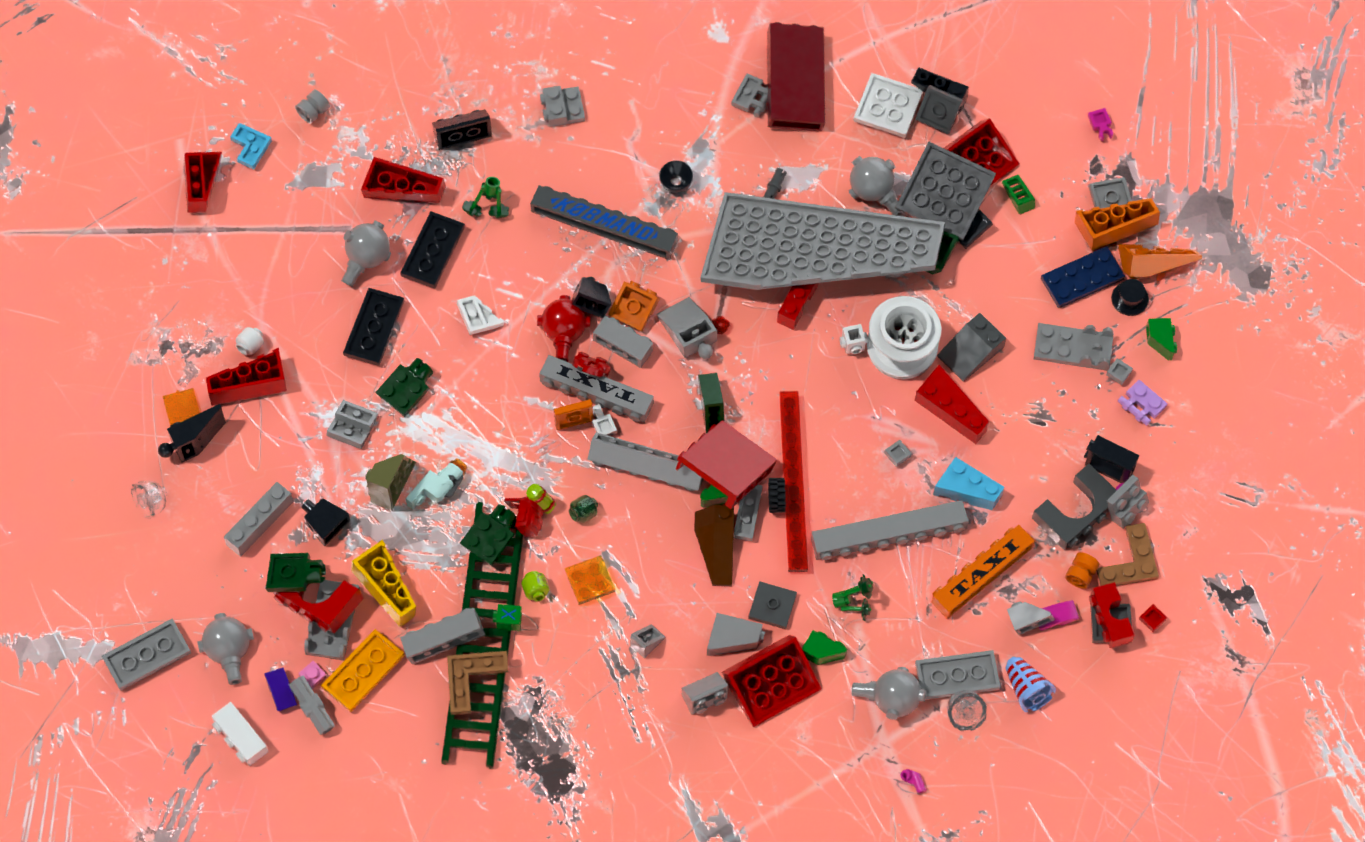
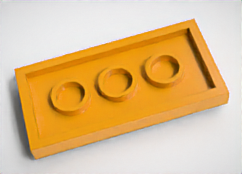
M374 629L326 679L321 688L351 713L397 665L405 654L379 631Z

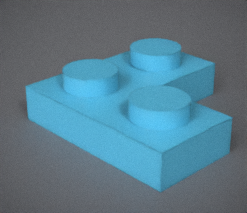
M241 123L237 125L230 136L231 141L244 146L237 158L238 163L253 170L272 142L270 136Z

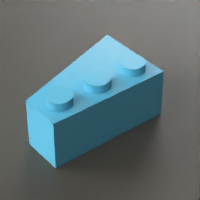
M955 457L935 485L933 495L948 497L953 501L963 500V502H967L969 505L993 510L1003 496L1005 487Z

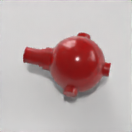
M561 295L559 299L546 306L542 315H537V326H542L545 335L553 341V346L556 349V358L568 362L572 342L581 337L585 328H590L591 317L586 316L584 311L572 305L570 296Z

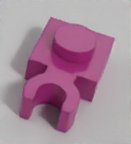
M1106 108L1088 112L1087 117L1093 131L1099 130V140H1104L1103 134L1105 133L1111 139L1113 137V130L1109 127H1111L1112 122Z

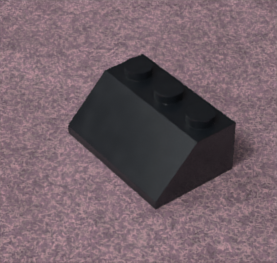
M486 109L474 110L464 115L458 114L452 118L439 119L432 123L438 150L492 137L491 120Z

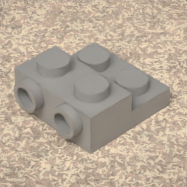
M561 85L543 88V94H540L541 105L545 104L543 116L544 121L548 120L549 127L585 121L579 86L561 89Z
M1132 475L1107 500L1111 520L1121 528L1130 525L1134 521L1135 516L1143 512L1149 503L1147 492L1141 489L1139 478L1135 475Z

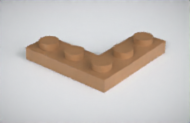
M1145 523L1126 526L1125 531L1133 562L1098 568L1096 572L1100 586L1115 582L1116 586L1158 579L1159 575Z
M507 651L447 656L451 715L471 713L469 675L508 672Z

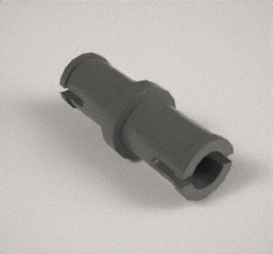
M776 168L771 181L767 184L768 188L764 194L765 198L775 199L777 193L782 189L781 184L787 175L786 171L782 173L783 169Z

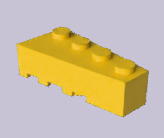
M383 540L352 560L351 572L399 627L415 617L416 605L406 585H404L401 575L396 569Z

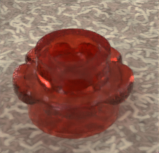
M718 316L711 321L717 330V334H724L730 326L729 321L723 316Z

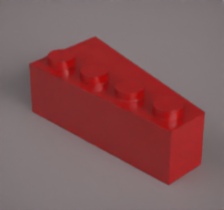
M373 157L361 192L364 198L440 203L446 185L442 177Z
M279 347L272 350V353L265 356L264 354L256 357L257 359L248 363L246 361L242 362L238 367L231 370L228 368L206 377L211 406L287 391Z
M938 365L916 391L914 401L971 442L977 444L987 432L989 421L946 371Z

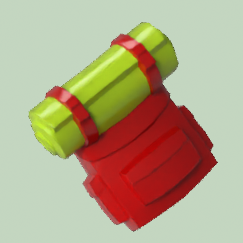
M531 484L527 489L526 497L504 499V502L510 508L518 509L515 527L525 537H537L543 524L541 519L543 513H551L556 506L555 499L542 486Z

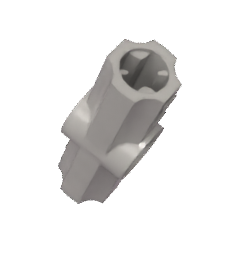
M301 676L293 680L289 687L300 702L299 705L307 718H310L320 736L335 727L334 722L324 709L325 706L317 693H314L305 677Z

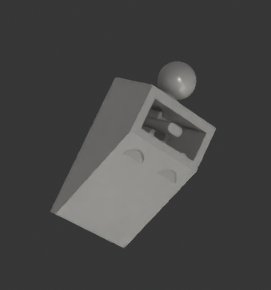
M690 297L656 314L684 358L696 352L703 359H708L712 356L713 348L710 345L718 341L717 330L708 316Z

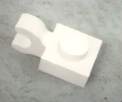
M600 404L593 406L595 420H592L595 431L608 436L616 434L617 429L611 415L607 414L604 416Z

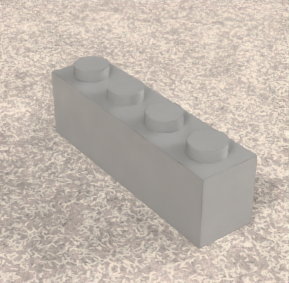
M276 482L224 536L226 546L241 557L294 502L291 492Z
M467 608L454 616H446L439 622L429 623L417 631H409L400 639L406 657L413 665L485 635L478 613L474 608Z

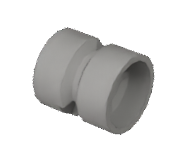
M316 89L306 96L307 100L303 99L295 106L300 117L309 124L313 123L319 114H323L330 108L326 97Z

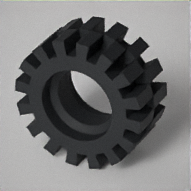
M769 478V512L784 513L786 510L785 478Z

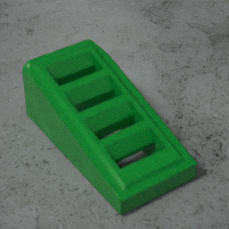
M1019 174L1002 181V185L1019 214L1035 208V198Z

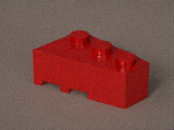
M222 152L184 153L187 213L207 211L221 164Z

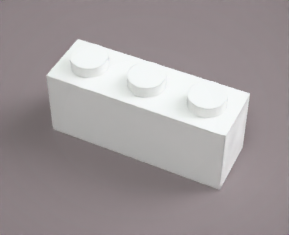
M229 702L211 716L214 722L212 723L213 728L218 734L220 732L224 734L225 743L229 748L234 747L236 749V756L242 763L246 762L250 767L269 752L266 744L232 702Z

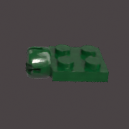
M416 358L408 367L400 364L375 393L403 417H406L430 389L426 385V381L433 374V370L427 363H423V360L420 358Z
M498 504L489 515L482 512L459 543L490 566H493L515 535L510 531V527L516 520L514 512L510 509H505L506 506Z
M309 553L270 554L265 589L267 592L306 591L308 584L324 582L325 577L321 576L326 575L325 564H323V560H310Z

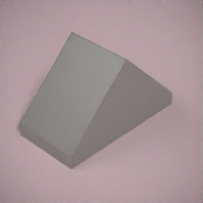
M650 624L631 634L630 646L645 659L664 640L665 636Z

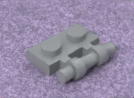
M746 73L731 101V106L746 112L749 111L750 107L755 108L753 115L759 117L761 112H764L766 109L768 89L762 87L763 80ZM757 94L762 95L760 101L755 99Z

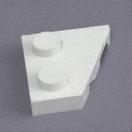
M475 295L457 300V307L469 335L504 326V320L497 318L492 313V310L482 304L481 300Z

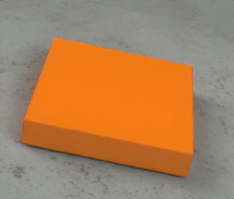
M591 399L554 409L556 430L581 425L593 420V404Z

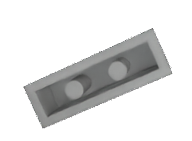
M605 315L593 332V341L639 368H642L653 352V343L648 337L640 336L634 329L621 325L613 317L609 318Z

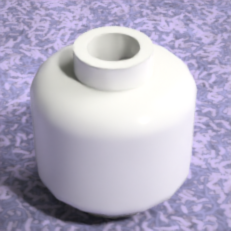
M246 327L235 339L237 350L243 355H254L264 344L262 332L258 328Z

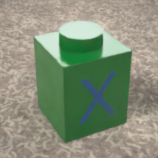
M498 604L497 611L493 612V622L496 623V628L498 630L510 631L521 630L522 606Z

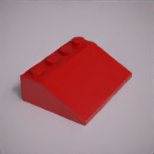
M990 118L981 120L944 147V149L996 173L991 185L1019 165V162Z
M792 635L782 638L721 672L752 727L821 690L797 638Z

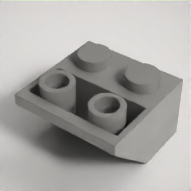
M716 672L682 687L681 695L691 715L694 713L701 714L712 705L719 706L726 701L728 684Z

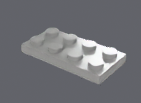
M172 618L102 655V658L121 691L191 654V650Z
M993 650L915 660L918 682L921 689L926 690V700L994 691L1001 688Z

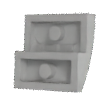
M343 400L335 412V418L329 426L326 436L362 449L376 422L378 413Z

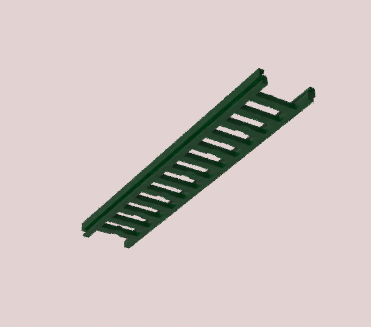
M483 502L476 503L474 523L482 513ZM516 520L510 527L516 529L515 538H512L507 545L514 547L513 556L500 555L495 562L496 564L512 565L511 573L474 571L475 562L485 561L470 552L462 610L472 608L470 607L471 598L507 601L506 605H515L524 536L515 527ZM473 580L509 583L508 592L472 589ZM474 608L480 618L493 619V612L497 611ZM483 628L485 632L483 637L502 638L501 648L462 644L457 646L456 655L507 651L508 660L511 631ZM506 673L487 674L497 675L496 685L469 683L470 692L495 694L494 704L470 702L471 711L492 713L491 723L454 719L455 715H451L449 701L441 764L446 765L449 762L451 747L487 751L486 767H489V769L494 768ZM453 728L490 732L489 742L452 738Z

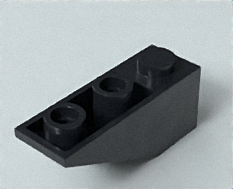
M918 67L911 80L913 85L925 93L928 86L931 85L962 99L963 102L959 112L962 111L968 99L969 86Z

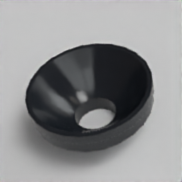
M682 161L667 162L660 170V183L669 192H683L692 183V169ZM677 177L682 182L679 185H673L671 179Z

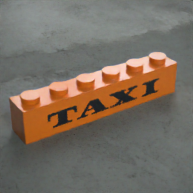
M1017 525L1015 528H1009L1001 540L996 539L990 545L989 550L980 552L972 564L970 562L961 569L962 572L960 574L951 576L947 581L948 584L943 588L941 586L933 592L931 603L948 619L1033 548L1035 540L1020 525Z

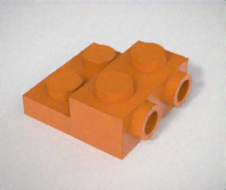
M624 281L608 316L642 332L650 315H653L660 298L656 297V292L648 288L646 291L640 289L641 285L634 281H630V283Z

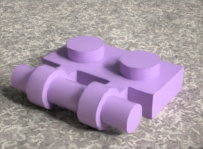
M1140 380L1126 392L1125 395L1130 399L1127 400L1121 396L1117 401L1125 411L1132 413L1138 422H1142L1146 426L1151 422L1147 415L1149 414L1155 419L1168 404ZM1136 403L1143 410L1140 411L1138 408L1134 406V404Z

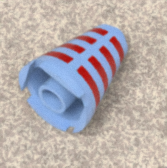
M1012 657L1007 661L1005 669L1019 705L1024 712H1028L1027 709L1036 711L1052 699L1051 693L1055 694L1056 688L1042 674L1021 657Z

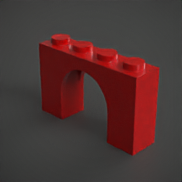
M345 580L328 599L319 603L304 601L303 595L305 591L273 592L275 595L273 598L282 605L283 603L287 604L294 613L300 612L307 621H314L320 629L325 632L328 630L333 634L337 632L364 599L360 590Z

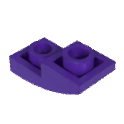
M283 667L264 673L277 711L297 705Z

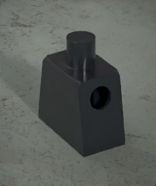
M594 277L581 278L575 288L572 305L584 312L604 318L612 305L607 286L596 282Z
M308 499L301 507L307 512L304 516L305 524L324 546L350 521L348 512L325 499H321L316 505Z

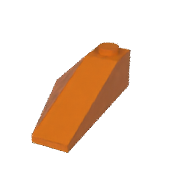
M1139 244L1118 245L1123 272L1131 279L1149 277L1202 259V255L1192 249L1170 248V251L1165 248H1160V246L1147 249L1142 248V245Z

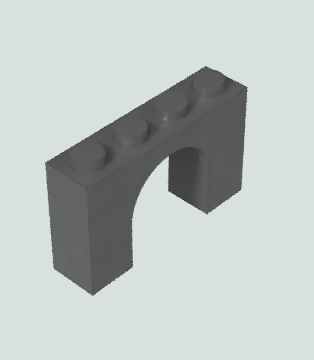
M1090 464L1079 471L1073 481L1089 498L1092 504V511L1087 516L1082 518L1067 517L1048 499L1035 509L1032 515V519L1063 550H1066L1069 546L1071 548L1078 543L1080 536L1089 534L1095 523L1100 524L1107 517L1106 514L1109 512L1107 500L1117 491Z

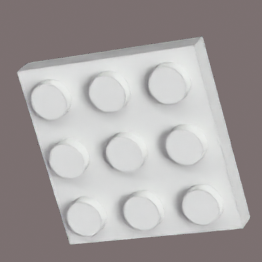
M871 73L853 121L906 138L923 91L917 87Z

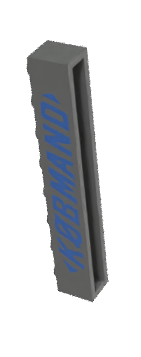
M538 185L530 203L532 213L670 260L678 242V233L670 228L665 229L653 222L642 221L636 216L630 217L618 210L607 209L601 204H593L586 199L572 197L566 192L555 191L549 186L543 187Z

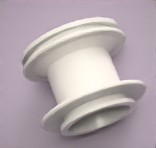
M898 296L881 303L871 316L867 337V351L873 365L881 373L895 379H911L924 373L933 364L938 353V343L942 330L940 319L928 303L915 297ZM900 327L901 330H895L894 328Z

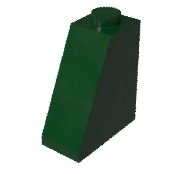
M717 373L698 375L706 433H708L713 424L717 425L720 421H724V403Z

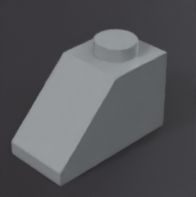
M1016 602L1011 605V608L1007 609L1014 630L1018 635L1055 620L1049 611L1027 602Z

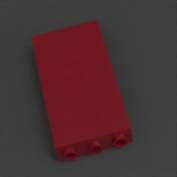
M780 22L769 24L767 30V106L769 128L822 132L825 125L824 27L782 24Z

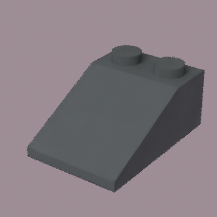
M979 313L938 353L937 357L964 382L1004 348L1006 337Z

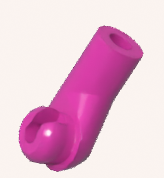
M910 769L903 770L900 773L903 781L915 786L917 794L927 791L920 773Z

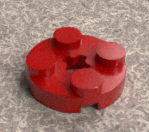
M578 352L572 363L575 368H578L579 365L583 367V372L598 377H603V374L608 377L611 367L606 364V359L601 357L591 358L584 352Z

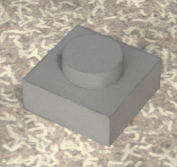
M1117 358L1106 375L1122 385L1131 374L1133 368Z
M898 440L884 451L885 455L896 467L912 455L901 440Z

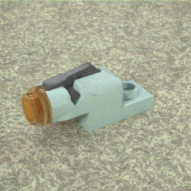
M456 458L454 461L451 460L438 474L430 470L406 497L407 506L413 510L416 506H420L423 503L425 496L435 503L441 502L445 497H452L463 480V476L466 474L467 466L465 463Z

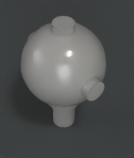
M859 155L851 162L854 167L850 173V195L854 199L859 197L866 201H878L881 205L883 204L893 215H897L900 212L896 209L899 201L896 199V193L892 189L894 185V163L890 159L885 161L878 157L862 158Z
M374 220L373 224L363 223L355 226L351 231L345 232L343 238L345 240V252L349 261L347 263V271L341 280L342 282L353 287L358 276L364 273L366 268L376 267L389 260L391 256L389 251L390 242L383 230L385 225Z
M219 613L214 616L215 620L210 622L205 628L202 640L197 641L199 652H205L211 660L221 664L222 669L226 672L229 685L239 684L242 682L240 659L246 654L250 640H254L252 628L247 629L239 620L226 617L225 613Z
M898 667L897 669L887 671L877 681H870V683L853 682L851 689L852 696L865 697L869 701H875L878 708L891 720L911 714L918 707L920 701L925 702L926 690L921 689L916 677L905 667Z

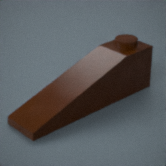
M713 505L695 511L694 532L698 539L712 586L732 587L734 507L730 509L725 505Z

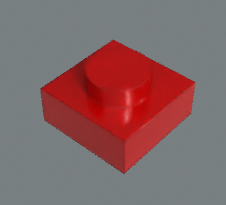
M1154 604L1139 617V620L1152 632L1167 619V616Z

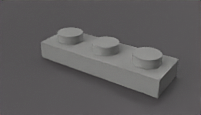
M757 485L740 501L733 538L747 541L753 540L762 485Z

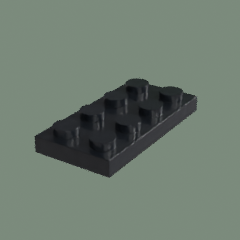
M430 211L400 275L435 289L463 233L465 223Z
M368 288L344 348L343 355L380 366L405 302L404 297Z

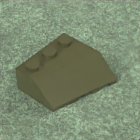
M400 454L375 463L373 468L368 470L365 477L371 503L392 511L416 461Z

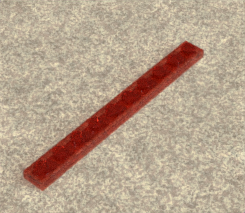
M779 391L783 478H785L786 490L785 520L788 573L808 572L799 391Z

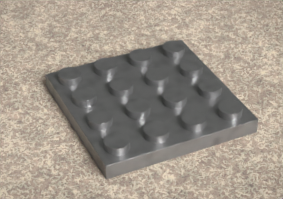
M928 141L896 209L914 218L945 222L944 231L958 236L963 241L996 173Z

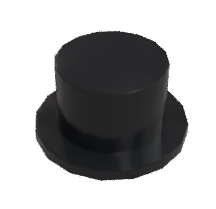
M1128 279L1114 288L1111 300L1112 305L1119 313L1126 316H1136L1147 308L1149 297L1143 283L1139 280Z

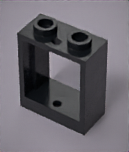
M1097 435L1095 441L1091 439L1087 446V451L1084 455V458H1086L1084 466L1090 464L1097 472L1119 483H1125L1132 476L1140 455Z

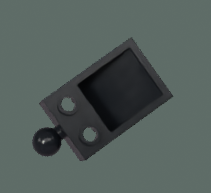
M218 404L187 420L172 424L167 429L171 444H160L158 454L163 458H168L175 450L181 463L198 456L226 423L221 405Z

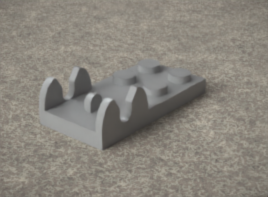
M1038 323L1033 360L1108 371L1110 368L1114 331L1107 327L1102 332H1098L1093 325H1087L1084 329Z
M324 580V582L320 583L316 603L328 599L342 582ZM352 584L353 586H355L356 588H358V589L360 590V586H359V585ZM355 610L335 634L328 630L327 632L323 631L314 621L309 622L308 639L306 638L304 642L305 655L344 661Z

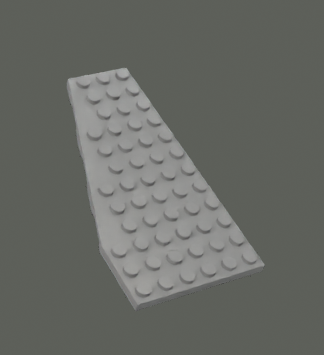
M725 192L700 279L704 283L761 290L935 270L945 222Z

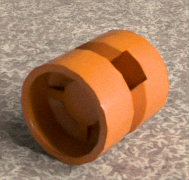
M1078 552L1072 562L1073 566L1069 567L1065 575V579L1077 588L1087 589L1093 578L1091 575H1095L1100 564L1093 556L1084 552Z

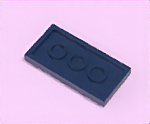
M1107 246L1041 275V280L1058 309L1118 283L1125 278Z

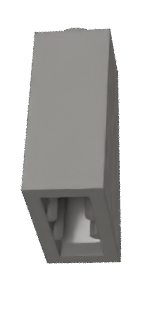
M717 613L707 646V655L715 656L757 649L759 642L763 643L765 631H762L763 624Z

